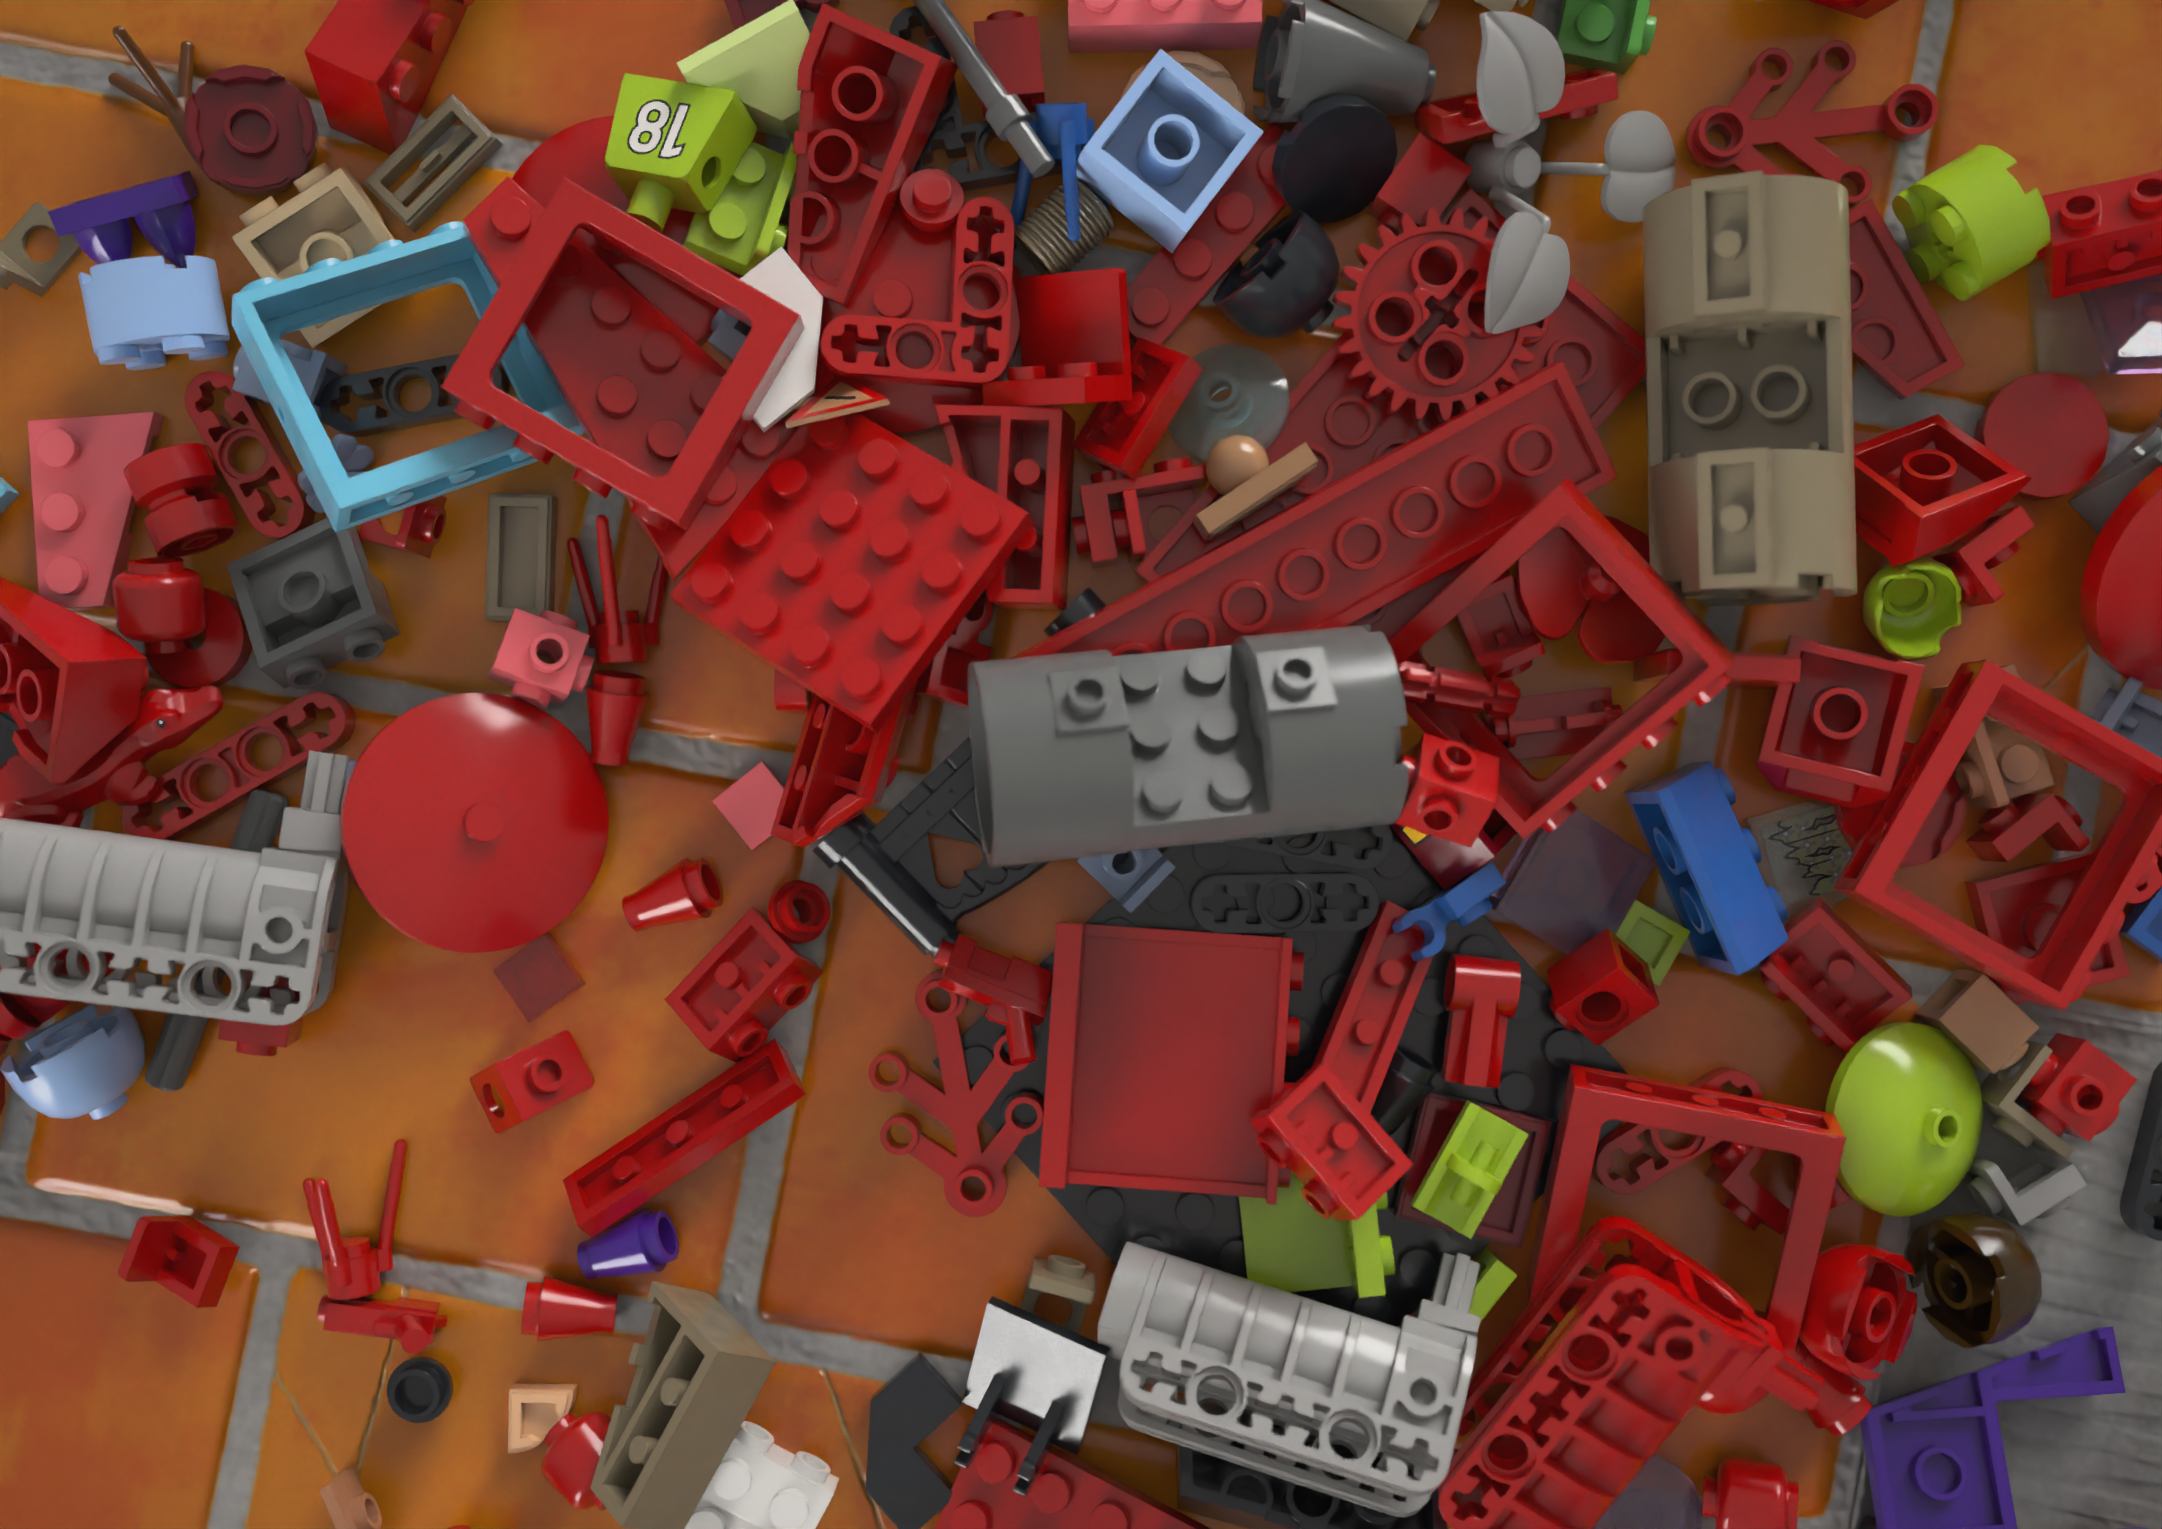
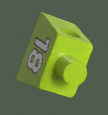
M625 73L615 110L605 164L607 171L627 198L631 199L626 214L662 233L671 208L701 214L712 210L755 137L758 128L735 90Z

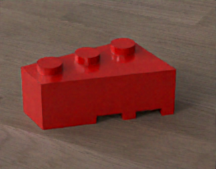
M935 405L939 422L944 428L951 453L952 468L1028 511L1034 523L985 588L988 601L1007 609L1064 611L1067 605L1074 447L1072 444L1075 441L1076 421L1063 407Z

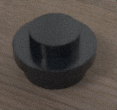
M424 1356L410 1358L399 1365L391 1374L387 1385V1397L392 1410L402 1419L414 1423L428 1422L438 1417L448 1407L453 1395V1381L447 1368L439 1361Z

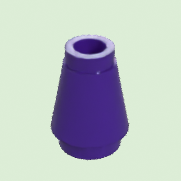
M643 1209L593 1238L580 1242L577 1248V1258L580 1269L587 1279L661 1272L668 1262L677 1259L679 1241L674 1223L665 1211L653 1213L649 1209Z

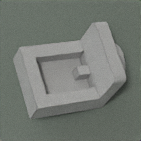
M2046 1153L2005 1177L1997 1164L1975 1156L1968 1171L1972 1181L1967 1183V1188L1972 1198L1988 1216L1996 1215L2019 1226H2023L2034 1218H2047L2061 1212L2070 1204L2071 1200L2069 1197L2087 1186L2073 1163Z

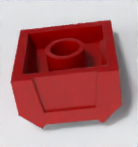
M1935 414L1854 445L1856 535L1889 560L1891 567L1939 549L1963 535L2013 498L2031 478L1939 414Z
M1788 635L1783 655L1797 656V659H1801L1800 682L1775 686L1756 767L1777 791L1852 809L1887 799L1893 785L1925 665L1881 657L1820 643L1816 640Z

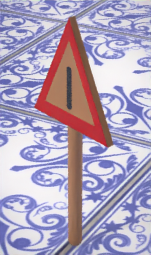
M835 376L815 396H809L795 409L799 410L785 424L787 428L891 405L887 397L852 379Z

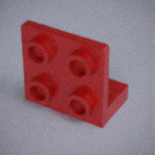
M1106 268L1018 278L1017 296L1022 367L1007 368L1008 381L982 384L983 406H1039L1133 400L1126 271L1123 268Z

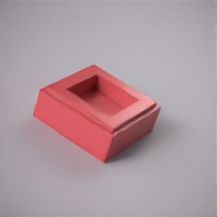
M761 761L712 802L751 850H756L773 836L770 833L785 786L767 763Z

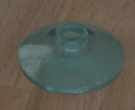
M1236 344L1213 347L1193 357L1192 359L1203 368V371L1168 425V430L1176 444L1186 454L1206 463L1210 449L1220 439L1230 435H1245L1255 439L1264 449L1269 447L1282 431L1290 409V391L1287 380L1279 365L1270 356L1256 348ZM1228 388L1232 389L1231 395L1222 402L1212 401L1213 396L1219 391Z

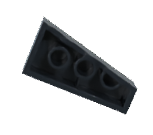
M1194 1427L1204 1437L1214 1438L1220 1436ZM1272 1428L1271 1432L1282 1436L1284 1428ZM1309 1434L1304 1445L1311 1448L1316 1437ZM1234 1440L1231 1446L1243 1450V1443ZM1177 1444L1178 1510L1248 1529H1448L1447 1522L1443 1519L1439 1510L1438 1488L1432 1492L1426 1505L1416 1514L1408 1517L1391 1516ZM1341 1444L1330 1445L1331 1449L1339 1457L1348 1460L1355 1459L1354 1454L1349 1448ZM1264 1450V1456L1276 1459L1277 1454ZM1375 1457L1371 1464L1372 1468H1376L1380 1461L1379 1457ZM1297 1461L1294 1467L1307 1471V1464ZM1408 1469L1406 1477L1410 1478L1411 1470ZM1322 1470L1326 1476L1333 1480L1348 1479L1347 1477ZM1361 1482L1358 1488L1371 1492V1485ZM1393 1493L1392 1498L1403 1502L1406 1497Z

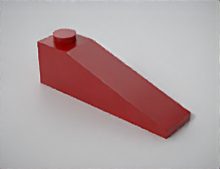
M824 3L821 5L798 66L797 90L801 91L799 129L794 131L793 153L797 154L795 195L790 200L787 254L821 295L842 305H847L900 197L901 186L905 179L911 175L936 124L958 66L953 61Z

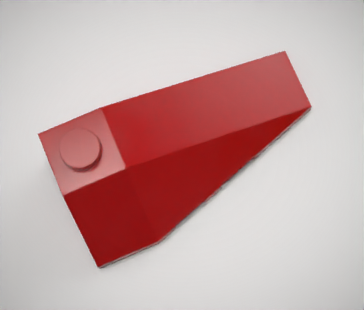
M0 577V712H10L20 729L15 730L12 741L20 755L50 783H62L69 779L137 718L141 693L145 691L148 684L146 657L115 631Z

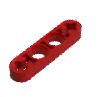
M312 692L297 698L157 777L161 785L151 800L144 804L122 806L121 819L125 830L134 836L170 841L180 838L249 798L251 791L267 789L306 767L309 750L330 753L344 745L351 738L355 730L356 717L353 708L344 698L336 694ZM316 707L320 710L334 711L335 718L328 722V728L331 732L329 735L325 732L312 731L297 738L285 726V723L288 722L289 728L303 729L314 723L317 719L314 711ZM271 734L281 744L282 758L273 769L265 771L254 762L252 747L258 738ZM300 744L305 748L303 752H301ZM215 765L224 772L227 785L224 794L218 800L210 802L199 793L197 778L203 769ZM181 797L189 806L175 807L164 813L160 817L164 827L160 825H147L145 817L152 813V807L149 802L153 804H168Z

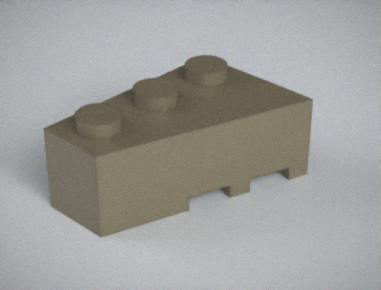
M652 1281L646 1301L655 1304L647 1335L644 1344L633 1343L628 1363L637 1366L626 1405L615 1404L590 1489L622 1528L685 1529L776 1361L709 1292Z

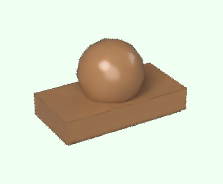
M1230 435L1220 439L1210 449L1206 458V475L1210 484L1220 494L1225 496L1196 514L1193 524L1205 541L1207 539L1209 541L1213 540L1309 476L1317 467V458L1307 443L1304 442L1269 466V458L1265 449L1255 439L1245 435Z

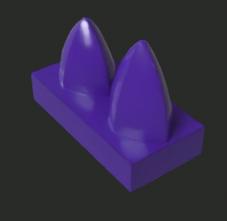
M189 170L73 202L50 210L48 214L58 237L73 233L81 249L97 264L130 259L132 232L128 218L134 216L143 235L160 255L179 268H187L185 256L194 255L196 244L195 221L188 200L200 194Z

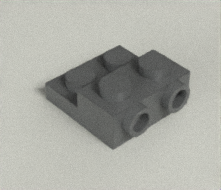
M327 517L227 565L258 667L283 688L290 686L295 689L315 687L327 678L326 669L346 659L356 662L374 659L384 652V641L400 634L383 583L370 571L355 526L335 533Z

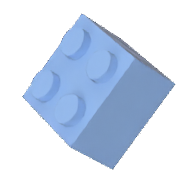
M1160 49L1082 149L1076 162L1077 178L1173 253L1264 131Z

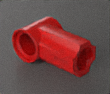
M1455 953L1451 955L1444 988V1004L1446 1011H1449L1441 1074L1443 1080L1484 1088L1500 1087L1508 1019H1512L1516 1013L1520 995L1521 970L1518 961Z

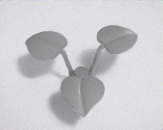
M1493 11L1480 14L1482 43L1477 68V96L1483 118L1491 128L1498 132L1494 133L1493 140H1482L1472 145L1466 154L1464 163L1473 168L1466 180L1472 190L1489 193V200L1491 202H1503L1517 212L1505 221L1497 234L1487 276L1485 332L1499 334L1536 323L1553 313L1565 295L1570 276V257L1567 245L1561 237L1548 234L1551 226L1550 218L1514 194L1522 193L1534 185L1540 174L1605 176L1601 189V206L1604 212L1611 218L1621 222L1643 221V208L1648 202L1673 190L1676 169L1674 167L1676 154L1670 133L1664 122L1657 115L1648 111H1630L1621 115L1612 124L1607 133L1604 144L1606 163L1541 162L1536 150L1532 149L1528 143L1517 140L1537 130L1540 125L1538 113L1554 108L1560 101L1565 82L1563 54L1554 36L1537 21L1517 13Z

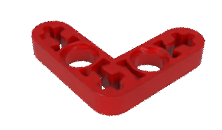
M984 196L968 201L960 210L953 228L949 322L856 314L840 315L831 320L822 333L819 352L820 359L826 369L835 376L854 380L971 389L982 388V384L987 382H995L1006 368L1009 358L1014 222L1007 206L998 199ZM978 215L988 216L989 226L999 229L1000 233L993 234L988 243L987 261H975L966 264L964 263V256L974 260L978 253L979 242L978 233L973 230H967V226L974 225ZM999 259L1000 266L988 261ZM981 276L992 281L998 290L997 304L986 310H979L969 305L963 294V286L967 280L972 277ZM961 320L975 325L996 322L998 325L997 330L987 327L983 333L984 353L994 355L995 361L988 362L982 373L974 372L972 361L962 359L961 353L970 350L975 334V326L962 328ZM851 331L855 332L856 343L876 346L879 340L877 332L888 333L889 336L883 353L886 367L875 366L874 363L878 352L870 351L858 352L853 363L844 362L842 351L832 349L831 342H840L843 332ZM907 335L922 337L931 347L932 358L930 363L921 369H911L904 366L896 355L895 348L897 342Z

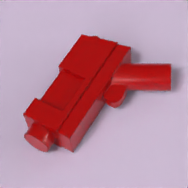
M961 934L958 935L954 943L942 939L933 960L934 964L944 967L938 986L988 1006L985 1011L986 1018L989 1021L1004 1024L1006 1027L1011 1064L1020 1065L1034 1062L1036 1060L1031 1024L1040 1026L1045 1020L1048 998L1052 995V971L1016 956L1008 959L976 946V940Z
M324 1295L320 1300L317 1312L318 1321L324 1322L323 1330L395 1339L410 1354L420 1353L426 1348L427 1344H432L436 1330L446 1327L448 1316L439 1315L440 1302L399 1297L395 1301L367 1297L335 1300L328 1298V1295Z

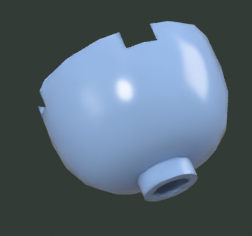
M94 1004L84 1007L33 1035L24 1042L31 1053L18 1064L10 1054L3 1061L0 1070L12 1089L28 1106L50 1118L71 1119L88 1113L93 1120L106 1117L117 1111L129 1100L125 1091L138 1080L146 1059L145 1037L130 1008L112 1006V1011L96 1017L98 1010Z

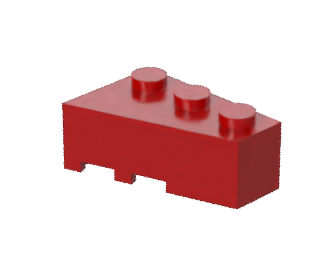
M338 0L304 50L329 127L391 155L407 139L468 6L475 0Z

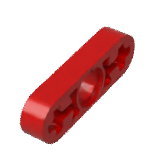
M220 371L203 372L193 378L188 384L184 397L185 407L252 527L264 536L281 540L313 525L315 511L306 502L307 493L299 487L298 475L256 401L233 390L235 378ZM215 389L231 394L224 401V406L231 419L243 424V426L231 429L226 418L216 412L207 410L215 402L212 395ZM247 440H259L265 449V461L262 467L251 474L241 473L235 463V453L238 447ZM269 484L277 498L289 503L293 502L294 506L286 512L289 522L284 525L274 520H269V516L276 511L271 497L268 493L259 489H255L252 492V488Z
M1731 1067L1715 1068L1686 1085L1722 1092L1719 1087L1727 1083L1735 1088L1742 1087L1743 1092L1738 1094V1096L1763 1100L1762 1090L1757 1081L1749 1074ZM1626 1122L1610 1132L1597 1144L1592 1174L1601 1185L1615 1194H1636L1723 1140L1691 1134L1690 1139L1683 1146L1668 1148L1660 1139L1659 1128ZM1642 1132L1647 1144L1661 1156L1656 1162L1646 1153L1637 1156L1630 1161L1629 1168L1632 1174L1625 1179L1616 1172L1610 1174L1607 1172L1614 1165V1159L1611 1154L1615 1150L1619 1149L1627 1155H1632L1645 1147L1636 1138Z

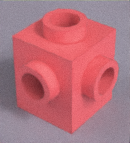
M515 608L506 626L487 679L512 687V697L536 707L548 708L550 701L561 705L569 695L570 690L582 693L595 658L584 653L590 635L577 631L578 623L565 615L543 610L540 616ZM537 655L546 656L552 664L542 662Z

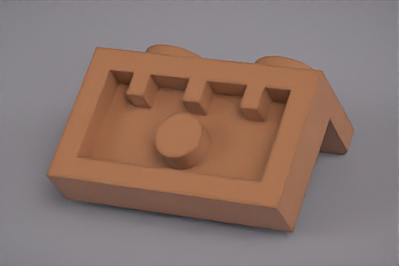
M2015 664L2000 666L2019 677ZM1950 683L1933 688L1937 700L1933 712ZM1985 715L1954 770L1956 772L1954 777L1958 782L1959 790H1964L1965 798L1970 800L1972 808H1998L2009 804V799L2055 785L2043 746L1988 715Z

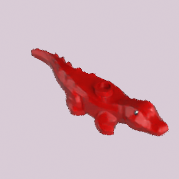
M203 686L189 689L155 688L146 691L140 697L137 718L69 779L62 783H50L20 753L15 754L0 767V817L79 828L84 819L83 810L106 800H110L119 806H134L148 802L158 792L161 783L157 778L149 775L145 763L159 751L172 749L182 744L195 731L215 717L222 710L224 704L220 689L215 686Z

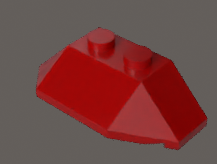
M918 680L878 734L813 693L770 833L771 835L791 844L806 847L882 801L885 788L890 786L897 773L899 759L896 751L903 728L910 723L916 710L917 695L914 692Z

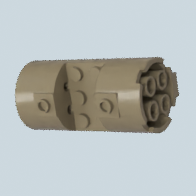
M1762 170L1692 179L1691 186L1660 195L1648 202L1643 208L1650 565L1685 603L1686 598L1697 599V603L1710 604V606L1768 605L1819 601L1820 587L1834 590V597L1854 595L1857 593L1848 190L1842 184L1828 179L1798 175H1764Z

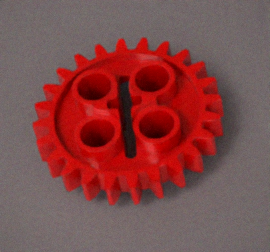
M1429 207L1424 213L1422 226L1417 227L1408 212L1403 213L1398 218V236H1395L1390 229L1382 224L1374 232L1379 250L1364 243H1361L1354 252L1364 265L1363 269L1345 266L1341 271L1340 276L1353 286V290L1336 292L1334 294L1332 302L1348 309V315L1334 320L1331 323V329L1349 332L1350 340L1336 350L1337 356L1356 355L1359 362L1350 370L1347 376L1351 380L1365 374L1369 375L1372 381L1365 394L1368 400L1383 390L1390 393L1387 412L1391 414L1396 412L1405 401L1411 402L1412 421H1419L1426 414L1428 406L1433 405L1438 421L1445 422L1450 419L1453 403H1457L1461 412L1476 405V394L1485 400L1499 393L1494 382L1498 381L1506 386L1520 382L1517 373L1510 366L1512 363L1527 365L1534 361L1535 356L1522 346L1523 340H1532L1543 336L1544 330L1536 325L1529 324L1499 334L1486 333L1485 328L1475 325L1468 314V304L1471 298L1476 295L1485 296L1489 263L1496 239L1494 238L1491 241L1485 237L1488 217H1481L1468 229L1464 228L1462 208H1456L1450 215L1447 223L1441 224L1436 208ZM1428 253L1437 254L1445 260L1448 265L1449 276L1444 285H1431L1421 277L1418 266L1422 255ZM1467 270L1475 271L1476 280L1445 313L1444 320L1450 327L1442 324L1428 333L1411 357L1405 362L1400 361L1397 356L1399 350L1429 318L1430 311L1424 304L1430 308L1434 307L1448 296ZM1385 303L1395 304L1403 310L1407 319L1403 335L1397 337L1388 336L1379 329L1375 319L1376 310L1379 305ZM1430 346H1444L1453 354L1455 369L1450 378H1436L1427 370L1425 355Z

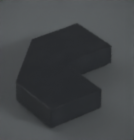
M921 1352L878 1389L871 1399L865 1491L898 1529H920L949 1503L952 1496L951 1488L953 1484L923 1452L918 1444L961 1406L962 1399Z

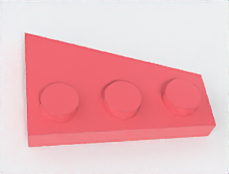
M156 412L28 421L39 596L70 611L114 608L112 584L116 576L124 572L133 538L129 527L136 504L123 469L135 459L149 453L153 437L159 438L165 416Z

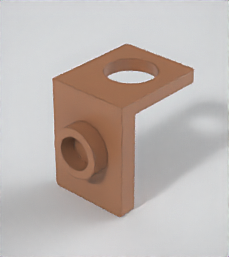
M352 1466L340 1471L319 1490L336 1529H381L382 1517L379 1506L370 1493H364Z

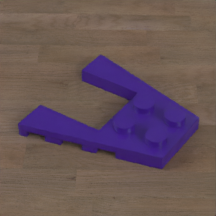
M2113 1327L2094 1328L1872 1405L1869 1413L1860 1423L1877 1529H2018L1996 1402L2126 1393ZM2136 1527V1528H2120V1529H2149V1528Z

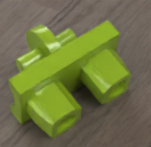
M1467 1100L1410 1204L1471 1239L1493 1198L1500 1190L1503 1180L1526 1141L1528 1134Z

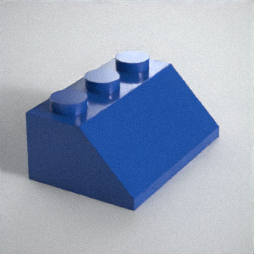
M1711 761L1692 762L1624 792L1680 922L1684 928L1691 931L1687 938L1700 966L1740 975L1752 969L1789 940L1782 922L1788 919L1785 905L1775 888L1770 885L1766 887L1756 865L1762 861L1761 851L1749 829L1746 827L1740 828L1731 808V805L1736 802L1735 792L1723 770L1720 768L1715 770Z

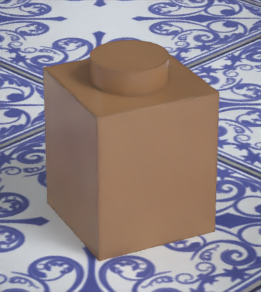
M1959 968L1914 1013L1924 1024L1943 1031L1962 1050L1973 1068L1993 1074L1998 1070H2005L2017 1063L2028 1050L2029 1045L2026 1041L2040 1028L1984 973Z

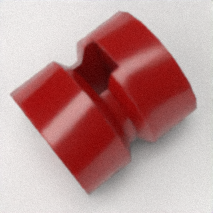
M184 443L158 449L135 459L123 469L137 507L150 510L151 512L145 518L144 524L158 557L180 558L204 552L224 544L240 532L239 524L227 495L214 492L213 490L220 483L206 445L201 443Z

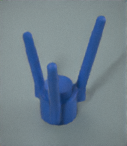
M1087 103L1035 104L1036 120L1031 121L1030 126L1052 158L1062 160L1068 239L1071 242H1077L1081 235L1076 158H1079L1082 149L1094 135V118H1087ZM1022 159L1010 211L1013 216L1014 230H1016V225H1021V221L1024 219L1032 174ZM1091 190L1109 211L1108 202ZM1014 242V250H1013V251H1015L1016 248H1017V245L1015 244V242Z

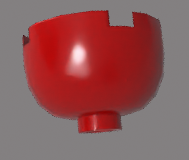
M1843 1243L1830 1246L1819 1252L1798 1335L1801 1342L1818 1360L1838 1372L1859 1380H1875L1880 1377L1881 1374L1871 1370L1877 1367L1882 1360L1894 1364L1901 1356L1913 1329L1917 1311V1294L1906 1290L1904 1275L1905 1272L1915 1276L1912 1265L1901 1254L1863 1244Z

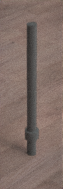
M913 0L987 108L986 120L999 139L1002 141L1009 140L1033 177H1041L1049 172L1055 165V161L1030 126L1032 121L1031 114L1018 95L1008 94L944 0Z

